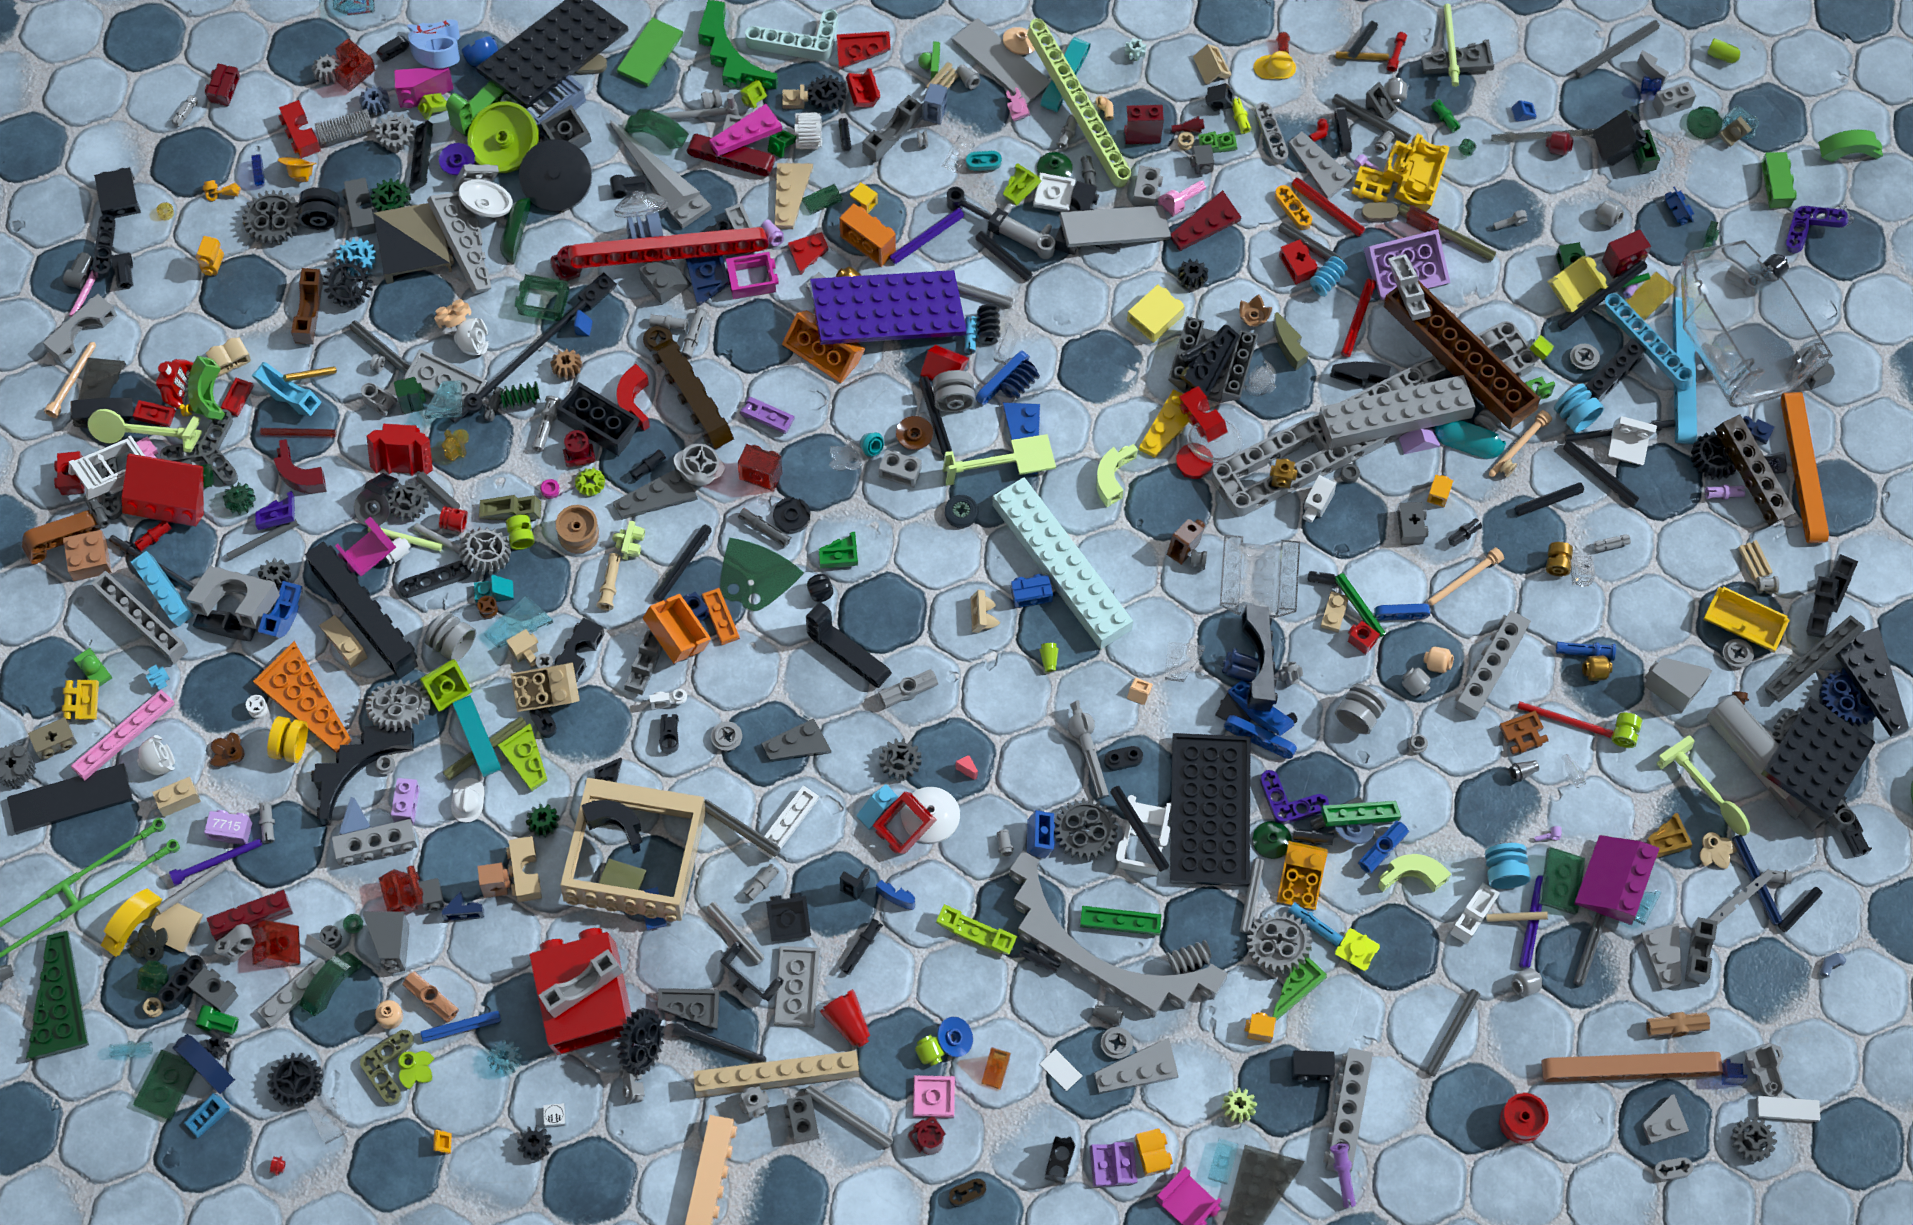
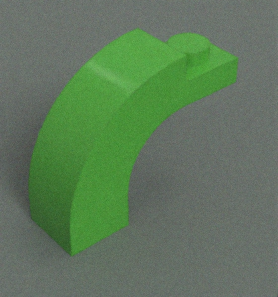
M1869 130L1843 131L1818 142L1821 157L1831 162L1852 153H1865L1876 159L1883 156L1881 142L1876 139L1875 132Z
M197 356L188 380V398L194 413L202 414L208 419L222 420L225 413L217 405L213 396L214 382L221 368L213 359Z

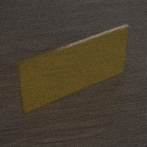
M1655 272L1650 277V280H1647L1626 302L1645 321L1677 288L1658 272Z

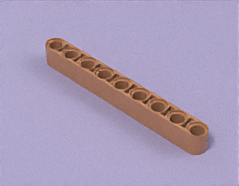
M1720 1052L1554 1057L1541 1060L1544 1082L1709 1077L1723 1074Z

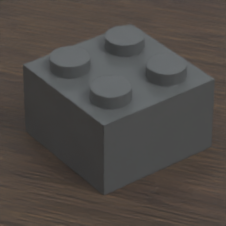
M572 105L540 122L549 140H565L579 148L592 142L587 128Z

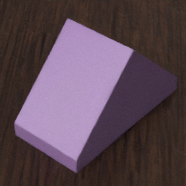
M1431 428L1410 431L1399 437L1404 455L1440 447L1435 431Z

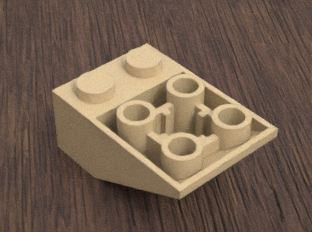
M573 663L510 673L517 712L579 701Z

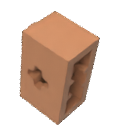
M502 863L478 866L479 885L484 898L508 895L507 888H511L510 876H508L507 869L503 868Z

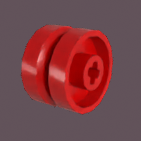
M1524 1092L1514 1095L1507 1101L1500 1113L1499 1124L1501 1131L1514 1143L1526 1144L1533 1142L1539 1138L1548 1124L1549 1113L1547 1106L1541 1098L1534 1094Z

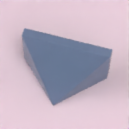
M350 797L339 832L340 835L371 827L354 797Z

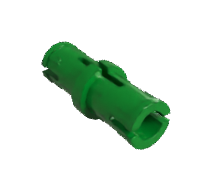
M1440 99L1431 104V108L1438 114L1440 121L1444 122L1452 133L1460 129L1461 124L1454 118L1452 111L1443 105Z

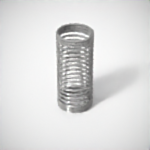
M367 109L361 110V113L358 111V114L355 112V115L351 113L346 114L345 117L342 115V118L339 116V119L336 117V120L333 118V121L330 119V123L327 120V124L326 121L315 123L321 145L327 144V141L330 143V140L333 142V138L336 142V137L339 141V136L342 140V135L345 139V134L349 138V135L350 137H352V134L355 136V133L358 135V131L361 135V130L364 134V129L366 133L367 130L368 132L373 131Z

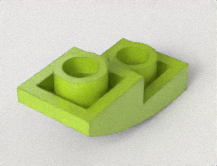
M1540 334L1529 349L1535 356L1544 360L1554 346Z

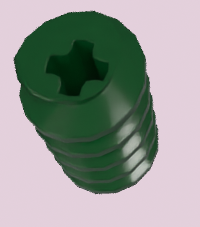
M534 381L533 387L527 382L526 388L519 384L518 389L512 385L511 391H509L507 386H504L503 392L500 390L504 410H507L508 404L514 409L515 403L521 408L523 402H525L526 406H529L530 400L534 405H537L538 399L540 400L536 381Z

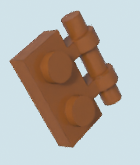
M1536 711L1505 721L1499 725L1506 742L1515 741L1516 743L1515 746L1510 747L1512 754H1522L1527 749L1541 747L1543 743L1549 741L1546 734L1543 736L1538 734L1544 727ZM1530 735L1532 740L1524 742L1522 738Z

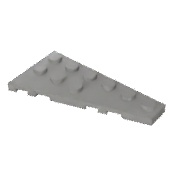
M458 192L430 196L427 201L473 294L487 292L491 288L488 269L484 263L486 257L481 247L483 241L479 220L476 218L475 213L463 205L459 199Z

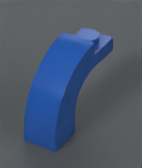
M282 581L279 592L280 596L274 609L269 615L263 613L258 630L259 633L277 638H282L287 634L299 609L298 602L303 586Z

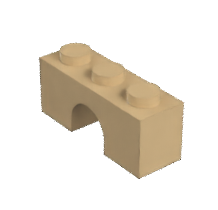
M533 836L509 840L510 847H506L507 858L512 861V866H509L510 878L514 877L515 883L511 885L512 895L517 897L518 902L542 899L538 873L526 874L523 872L526 864L537 861Z

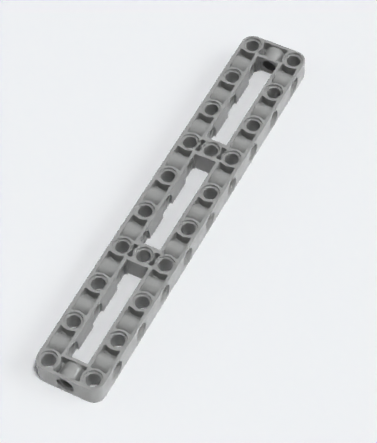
M1503 321L1476 335L1491 351L1498 348L1505 350L1509 357L1502 361L1519 378L1532 372L1536 356L1529 349V344L1512 322ZM1432 356L1341 402L1430 383L1452 373ZM1471 393L1473 401L1477 400V398ZM1319 413L1216 463L1213 467L1211 480L1231 512L1236 516L1242 517L1317 480L1319 475L1325 476L1399 439L1405 433L1329 450L1327 443L1324 441L1326 439L1322 428L1315 427V425L1321 427L1318 419ZM1309 442H1314L1319 452L1295 463L1294 469H1297L1296 481L1292 480L1290 489L1274 486L1277 488L1275 490L1270 489L1273 478L1271 476L1247 488H1244L1238 477L1246 473L1250 474L1267 466L1269 462L1277 458L1281 459L1299 450V447ZM1218 473H1223L1225 476H1220ZM1241 502V503H1243L1244 505H1243V506H1240V505H1238L1237 503Z

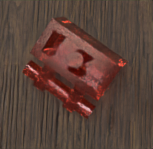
M408 866L406 868L407 873L393 869L379 877L387 912H404L405 916L418 909L417 905L423 903L422 896L424 894L422 888L419 887V875L415 871L414 866Z

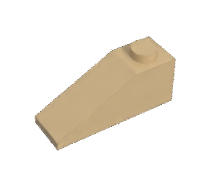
M336 615L319 625L320 629L351 669L367 659L364 648Z

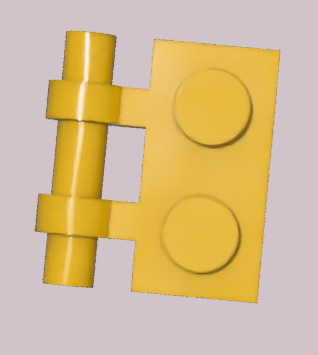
M1360 166L1355 184L1360 185L1361 188L1353 187L1351 194L1357 195L1361 199L1364 197L1374 200L1373 202L1375 203L1387 202L1388 197L1381 194L1382 192L1390 193L1393 180L1383 177V172ZM1366 188L1374 189L1377 191L1376 193L1366 191Z
M72 680L65 681V688H63L64 705H62L63 718L71 720V713L75 712V719L97 720L99 681L77 680V688H73ZM73 695H76V705H72Z

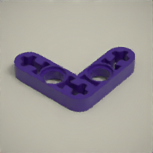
M1799 206L1794 212L1787 236V250L1790 253L1802 251L1810 225L1835 228L1846 226L1848 223L1847 212L1842 209ZM1819 214L1826 215L1824 219L1816 218ZM1796 227L1804 228L1801 232L1794 231ZM1795 238H1797L1798 243L1795 246H1792L1795 243Z
M1266 770L1261 775V787L1273 818L1278 823L1285 825L1322 814V807L1315 805L1317 800L1320 803L1324 802L1323 806L1329 805L1328 798L1323 794L1312 795L1288 803L1277 773L1273 770ZM1267 776H1269L1270 779H1273L1272 789H1270L1271 785L1269 781H1265ZM1278 793L1282 799L1275 802L1271 799V794ZM1303 805L1307 811L1304 814H1300L1296 811V807ZM1280 811H1282L1284 814L1289 813L1286 815V818L1284 819L1282 816H1278L1280 814Z

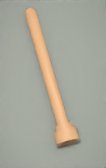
M94 342L88 344L54 402L47 404L44 412L48 416L58 418L61 413L60 405L96 348Z
M1541 410L1536 415L1535 423L1489 471V476L1494 477L1500 471L1503 464L1508 459H1511L1540 427L1547 426L1552 421V417L1548 412Z
M1496 547L1488 552L1485 560L1428 600V604L1431 606L1435 605L1489 565L1499 564L1504 560L1502 552Z

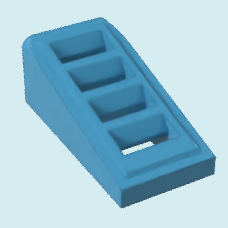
M212 1093L184 1124L199 1138L223 1117L231 1107L219 1094ZM215 1102L220 1107L219 1109L213 1105ZM208 1108L214 1113L213 1116L207 1111ZM201 1114L207 1118V1122L200 1117ZM195 1120L201 1124L202 1127L200 1129L194 1123Z

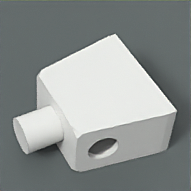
M1321 475L1318 476L1305 500L1304 510L1306 511L1303 519L1312 523L1316 516L1322 517L1335 494V482Z

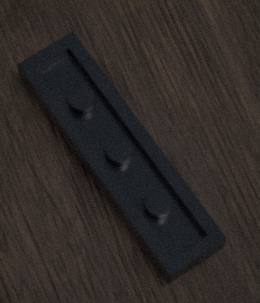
M428 120L416 126L409 188L414 191L425 186L428 180L427 173L433 136V123Z

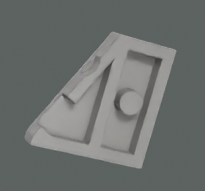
M1674 1094L1642 1125L1649 1145L1689 1132Z

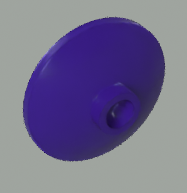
M463 143L450 144L439 155L441 169L450 175H458L463 165H474L475 162L473 150Z

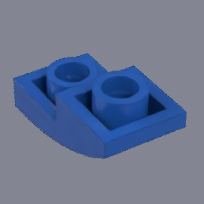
M882 879L876 884V892L886 900L905 909L913 910L915 908V897L910 891L907 890L905 892L900 888L895 893V888L890 883H885Z

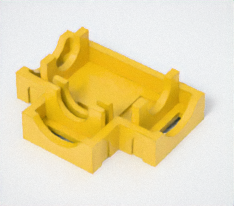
M1419 133L1414 136L1411 144L1406 145L1396 141L1390 149L1382 175L1398 183L1394 198L1427 212L1432 206L1450 147L1430 144ZM1394 154H1396V155H1397V156H1396V160H1395L1394 166H1393V168H1392V166H1391L1392 159H1393V157H1394Z

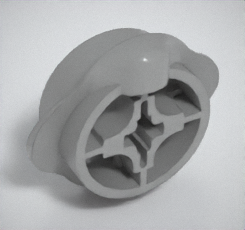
M691 444L678 452L673 459L674 466L680 472L683 479L697 486L710 484L713 480L722 476L725 470L724 464L719 459L717 453L705 444Z

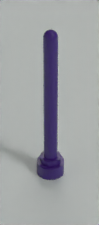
M256 839L184 870L174 869L169 871L174 886L182 884V881L190 875L262 846V840Z

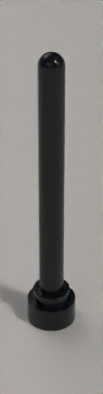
M677 1020L672 1033L674 1036H689L758 1063L766 1062L767 1060L763 1055L693 1030L684 1021Z

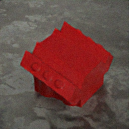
M383 424L382 430H374L366 436L370 467L376 474L382 469L388 474L396 472L407 473L411 476L418 471L420 473L425 472L426 474L433 471L430 439L424 433H421L416 425Z

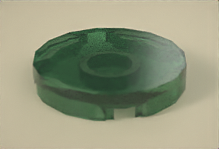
M1700 106L1695 110H1691L1687 117L1686 126L1693 136L1707 140L1719 134L1723 126V120L1715 109Z

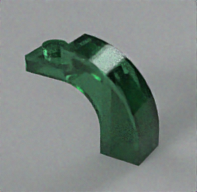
M638 109L636 115H631L628 118L627 124L624 127L627 133L645 132L660 139L669 149L682 148L689 135L681 125L671 118L648 109Z
M348 951L342 955L337 953L314 976L306 988L299 1005L315 1017L328 1007L329 1001L337 987L347 977L361 969L363 962Z

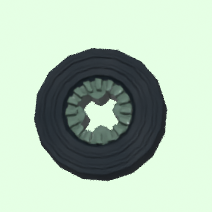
M967 495L953 496L945 505L946 520L956 528L971 526L978 517L976 502ZM964 509L965 513L960 515L958 511Z

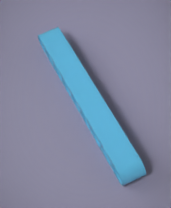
M1674 297L1672 304L1673 351L1693 372V385L1690 389L1682 390L1674 384L1675 443L1694 444L1697 440L1694 299Z

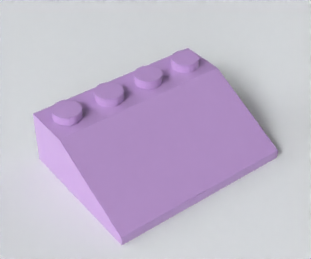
M1438 229L1364 247L1367 265L1372 279L1376 281L1375 287L1380 300H1384L1386 294L1397 287L1388 262V258L1407 255L1418 275V280L1427 289L1450 283Z

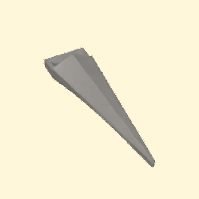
M610 120L611 126L651 183L669 214L682 228H685L712 209L711 205L696 188Z

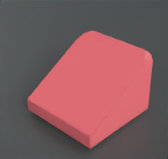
M970 756L956 761L955 768L974 780L977 779L978 770Z

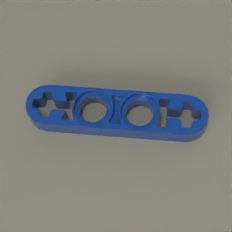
M1023 350L1019 351L978 392L975 399L982 405L987 404L1001 390L1000 384L1004 383V380L1009 378V375L1014 373V370L1019 368V365L1024 363V360L1029 361L1030 356Z
M1230 715L1224 724L1228 732L1236 736H1251V743L1283 758H1293L1297 750L1296 745L1291 741L1237 716Z

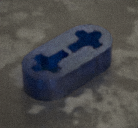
M261 154L251 155L255 186L265 185L262 156Z

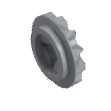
M1578 344L1571 350L1570 358L1571 363L1575 365L1576 369L1580 368L1583 371H1591L1594 367H1597L1600 355L1592 345ZM1588 354L1587 360L1581 361V358Z
M1741 639L1728 641L1722 651L1724 660L1729 663V666H1735L1737 669L1739 667L1745 668L1749 665L1754 656L1752 647ZM1741 649V654H1740V656H1738V657L1735 659V658H1734V657H1735V656H1734V655H1735L1734 652H1737V651H1739V650Z
M721 722L712 730V743L718 750H724L725 752L735 750L741 743L742 731L733 722ZM723 731L727 735H732L730 736V742L723 739Z
M1112 1027L1102 1035L1101 1048L1105 1055L1112 1059H1122L1131 1052L1133 1038L1126 1029ZM1120 1036L1119 1040L1120 1043L1123 1045L1118 1046V1048L1114 1050V1044L1111 1043V1041L1115 1042L1117 1037Z

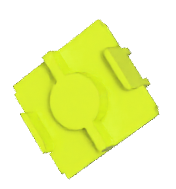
M1350 928L1346 932L1340 946L1336 949L1335 955L1365 971L1368 969L1374 955L1378 952L1380 945L1367 938V935H1362Z

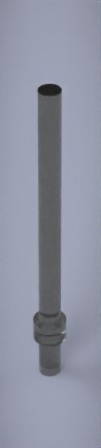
M1597 128L1559 130V132H1567L1571 137L1593 136L1592 132ZM1513 131L1505 132V134H1491V141L1514 142V140L1545 139L1550 137L1554 131L1513 133Z

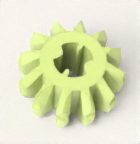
M1239 1087L1236 1088L1235 1093L1229 1090V1096H1224L1223 1098L1225 1103L1222 1104V1109L1226 1110L1225 1116L1232 1115L1231 1122H1234L1235 1118H1238L1239 1123L1243 1122V1118L1249 1121L1250 1115H1255L1256 1111L1253 1108L1257 1106V1103L1252 1101L1254 1099L1253 1094L1247 1096V1089L1243 1093H1241ZM1237 1102L1243 1106L1242 1109H1239L1238 1105H1236Z

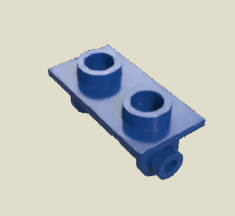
M1674 186L1675 192L1666 193L1665 201L1671 210L1678 207V209L1672 211L1678 223L1684 225L1688 222L1689 218L1694 222L1692 208L1690 205H1685L1683 202L1686 200L1681 190L1677 191Z

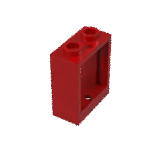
M904 791L872 826L876 829L875 833L881 839H886L890 843L888 846L896 854H906L937 819L911 792ZM907 805L924 823L902 844L886 825Z

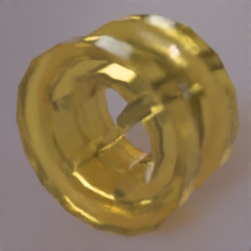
M163 202L157 206V213L160 219L169 220L174 216L172 204ZM167 209L168 213L164 214L163 210Z

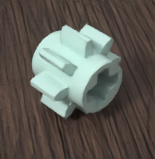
M1132 38L1130 43L1126 42L1124 54L1129 56V60L1139 61L1141 56L1145 57L1146 44H1142L1141 39Z

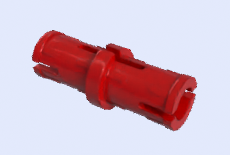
M162 521L153 529H148L144 536L134 542V545L142 552L152 543L158 542L159 538L172 528L168 522Z

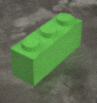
M1787 152L1765 153L1761 164L1769 208H1791L1797 198V192L1793 189L1794 176L1790 172L1791 160L1788 159Z

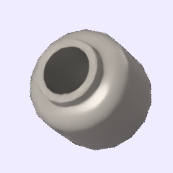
M1390 78L1384 84V89L1394 105H1400L1402 101L1407 99V84L1401 78Z
M1609 200L1599 204L1595 211L1597 220L1610 227L1620 224L1624 217L1622 206Z
M1412 667L1402 676V686L1413 696L1418 694L1423 696L1430 689L1428 685L1431 679L1421 668L1414 669Z
M1532 968L1524 969L1514 974L1511 982L1512 989L1516 994L1528 997L1541 990L1542 977Z

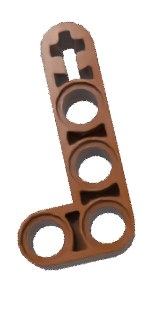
M89 510L26 531L23 534L22 549L31 564H38L46 558L47 550L64 545L63 538L98 531L101 528H98Z

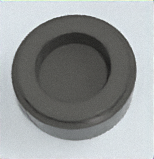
M1346 464L1342 467L1341 479L1346 483H1355L1359 478L1360 470L1354 464Z

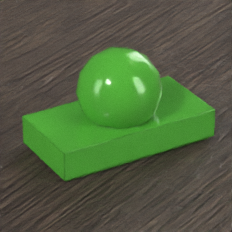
M933 41L932 53L923 52L918 58V64L922 69H931V80L939 71L940 43L937 41Z
M88 648L74 658V661L89 680L99 681V687L112 679L110 673L91 648Z

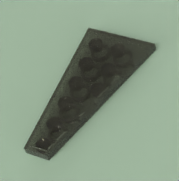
M1245 1144L1224 1225H1264L1305 1161Z

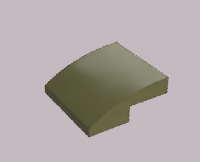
M609 859L599 884L639 890L647 870Z

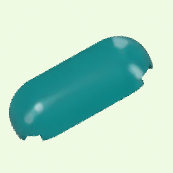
M1461 420L1433 426L1438 441L1441 444L1480 458H1496L1503 453L1506 446V441L1498 438L1499 434Z

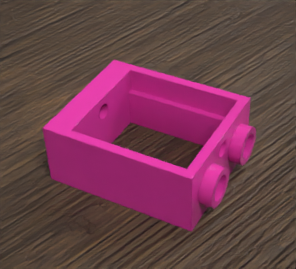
M769 252L726 259L733 299L776 292V285H779L778 275L773 273V269H776L774 258H770ZM761 266L767 267L769 282L739 287L736 275L737 270Z

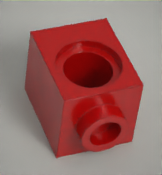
M1361 620L1358 625L1354 624L1348 631L1350 635L1347 642L1366 655L1377 643L1380 634ZM1358 635H1364L1366 639H1361Z

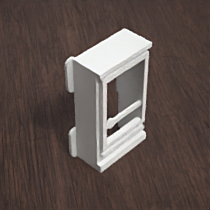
M130 435L127 439L75 461H69L68 473L78 476L86 488V498L90 500L108 491L114 494L123 490L126 469L114 474L105 460L129 451L131 454L145 455ZM100 462L103 463L110 476L103 479L93 466Z
M1130 795L1128 800L1141 821L1145 824L1161 827L1160 836L1150 835L1152 838L1159 839L1158 848L1162 853V848L1167 845L1170 827L1167 826L1171 804L1167 803L1166 808L1136 803V797ZM1127 821L1124 840L1119 842L1116 860L1119 861L1118 868L1157 876L1158 868L1155 864L1125 859L1130 833L1136 836L1134 830H1131V825Z

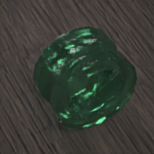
M1467 138L1463 139L1458 147L1459 151L1465 156H1471L1477 148L1475 142Z

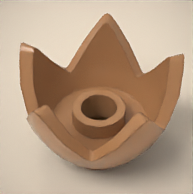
M1258 294L1249 303L1243 300L1240 301V318L1248 326H1261L1270 317L1272 307H1265L1263 299Z

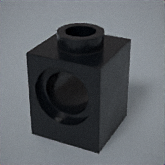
M1227 83L1208 87L1207 95L1205 96L1206 104L1214 112L1232 108L1235 92Z

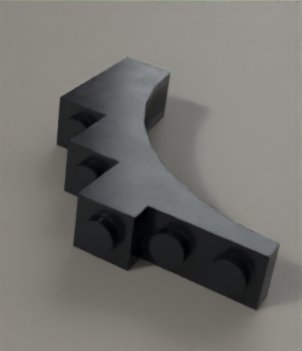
M365 726L364 733H361V744L340 745V751L336 752V763H315V770L311 771V781L315 783L318 789V800H321L320 807H317V819H320L323 826H331L333 810L339 795L346 784L360 770L381 756L414 751L415 733L413 727L405 726V731L400 727L395 732L394 728L386 731V726L379 729V726Z

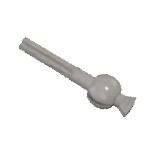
M1077 700L1070 704L1073 716L1069 719L1068 729L1074 737L1080 739L1097 797L1103 799L1108 797L1109 793L1091 738L1095 728V721L1090 714L1082 712L1080 702Z

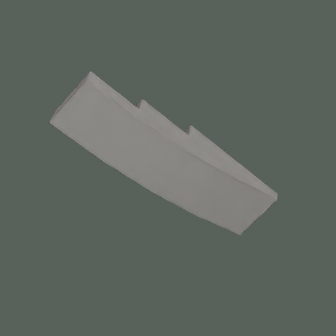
M1407 255L1388 258L1396 285L1412 320L1430 317V309L1424 300V292L1418 283V275Z

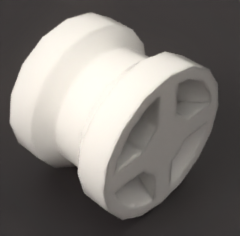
M253 695L247 699L246 708L251 717L259 719L267 714L268 707L262 696Z

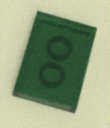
M1552 847L1547 848L1539 904L1573 915L1578 913L1579 906L1574 903L1583 880L1584 857Z
M161 1049L133 1105L171 1121L197 1071L182 1057Z

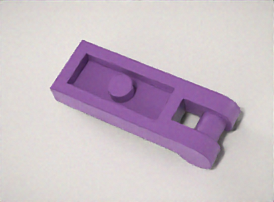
M748 397L746 406L742 407L740 411L743 417L751 418L784 434L788 432L794 421L793 415L753 397Z

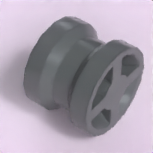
M1192 549L1190 568L1199 567L1201 570H1205L1207 551L1197 552V550Z
M333 925L323 927L320 932L322 943L332 949L339 947L342 942V936L338 928Z

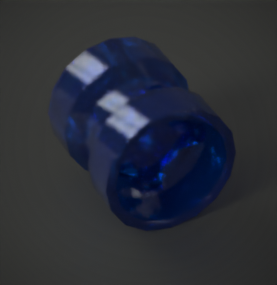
M1643 76L1640 93H1652L1655 96L1656 92L1661 91L1662 79H1650V77Z

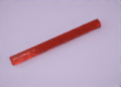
M260 428V435L336 437L337 434L336 429Z

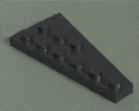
M1879 627L1861 632L1835 656L1889 736L1904 733L1908 730L1909 726Z

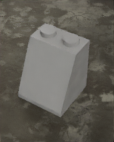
M1662 657L1659 662L1655 661L1649 668V672L1644 677L1647 679L1644 687L1682 713L1704 686L1712 670Z

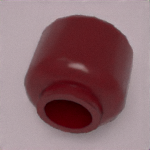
M1554 131L1550 137H1547L1546 147H1549L1551 154L1565 156L1568 152L1572 151L1573 138L1567 132Z

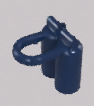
M1234 648L1232 653H1227L1226 659L1223 661L1222 673L1227 674L1228 677L1251 683L1255 679L1259 659L1238 653L1237 649Z

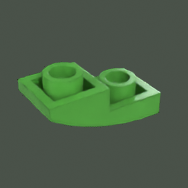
M1216 131L1198 135L1200 146L1211 145L1213 153L1238 150L1234 131L1218 135Z

